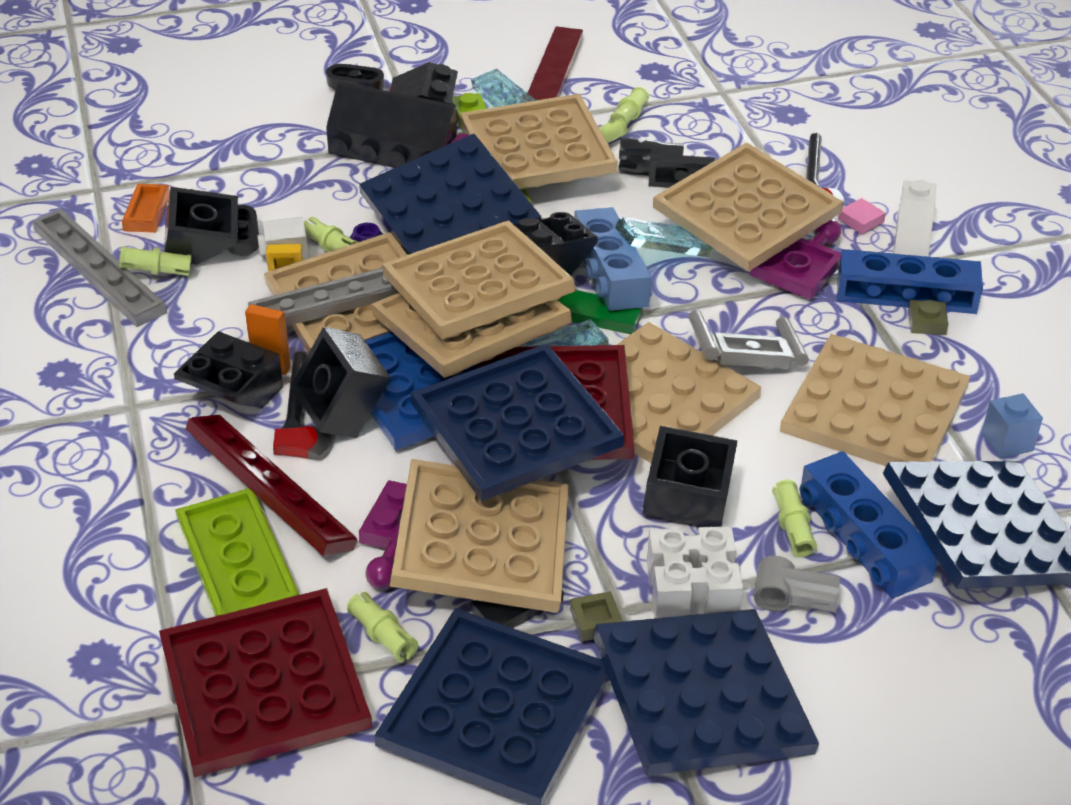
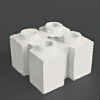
M732 526L699 527L698 535L684 536L682 528L649 529L647 569L650 587H653L652 606L654 618L741 610L743 584L739 563H735L736 547Z

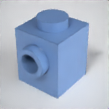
M1024 393L990 400L981 434L1000 459L1032 452L1035 449L1043 417Z

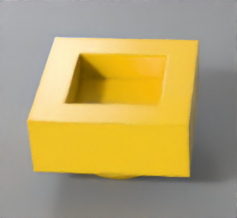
M302 244L267 245L268 272L303 261Z

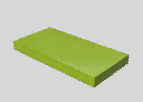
M247 488L175 509L177 521L214 616L300 595L256 494L251 489Z

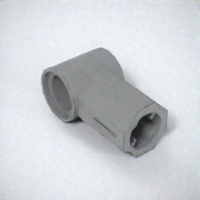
M768 556L763 558L758 565L753 595L754 601L760 608L771 612L783 611L790 605L835 612L840 576L795 569L793 563L785 557Z

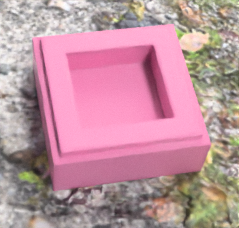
M861 198L845 206L842 213L838 215V220L860 234H864L884 223L886 213Z

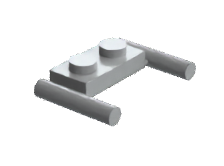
M693 310L688 315L704 356L708 360L717 358L720 364L729 367L756 366L766 370L775 368L789 369L791 361H794L797 366H805L809 362V357L790 320L785 316L778 318L776 321V326L782 337L718 332L711 334L701 311Z

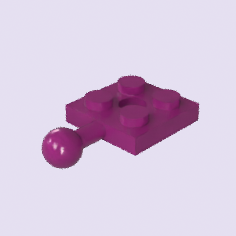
M832 218L814 230L815 236L810 241L804 238L799 239L750 270V276L811 300L839 268L841 253L823 245L832 244L839 239L841 235L840 224Z
M388 480L359 529V543L386 549L381 557L372 559L365 570L367 582L373 588L379 590L390 588L407 487L405 483Z

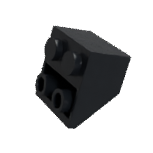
M555 212L550 217L539 220L525 218L520 220L518 224H513L570 276H572L598 243V236L567 212Z
M220 331L214 334L173 373L175 380L236 404L260 409L283 388L278 353Z

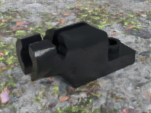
M621 138L618 170L628 174L648 175V187L669 188L714 162L715 158L683 155V143L658 142L649 139L639 142L638 138Z

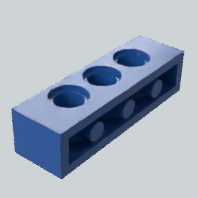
M841 249L837 274V301L908 308L910 300H933L945 302L947 312L977 314L983 290L981 261Z
M844 451L804 465L802 481L799 487L802 500L806 505L814 509L823 520L826 528L835 533L846 546L848 553L863 565L869 572L873 582L881 586L891 599L933 582L938 560L923 536Z

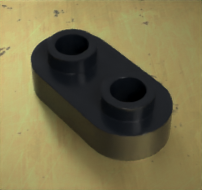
M335 64L326 69L327 85L336 90L339 81L380 90L385 86L383 71L375 67Z
M238 205L237 243L228 248V250L239 256H248L259 248L256 210L251 206Z

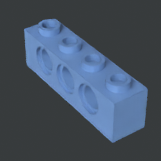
M608 207L575 210L574 217L598 236V243L583 260L586 265L588 278L593 279L598 298L603 299L608 311L649 307L652 276L615 209Z

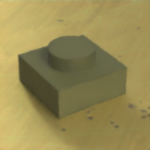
M910 300L908 317L911 333L947 334L949 324L945 302Z
M611 591L570 599V612L581 642L594 639L593 633L596 624L622 622Z

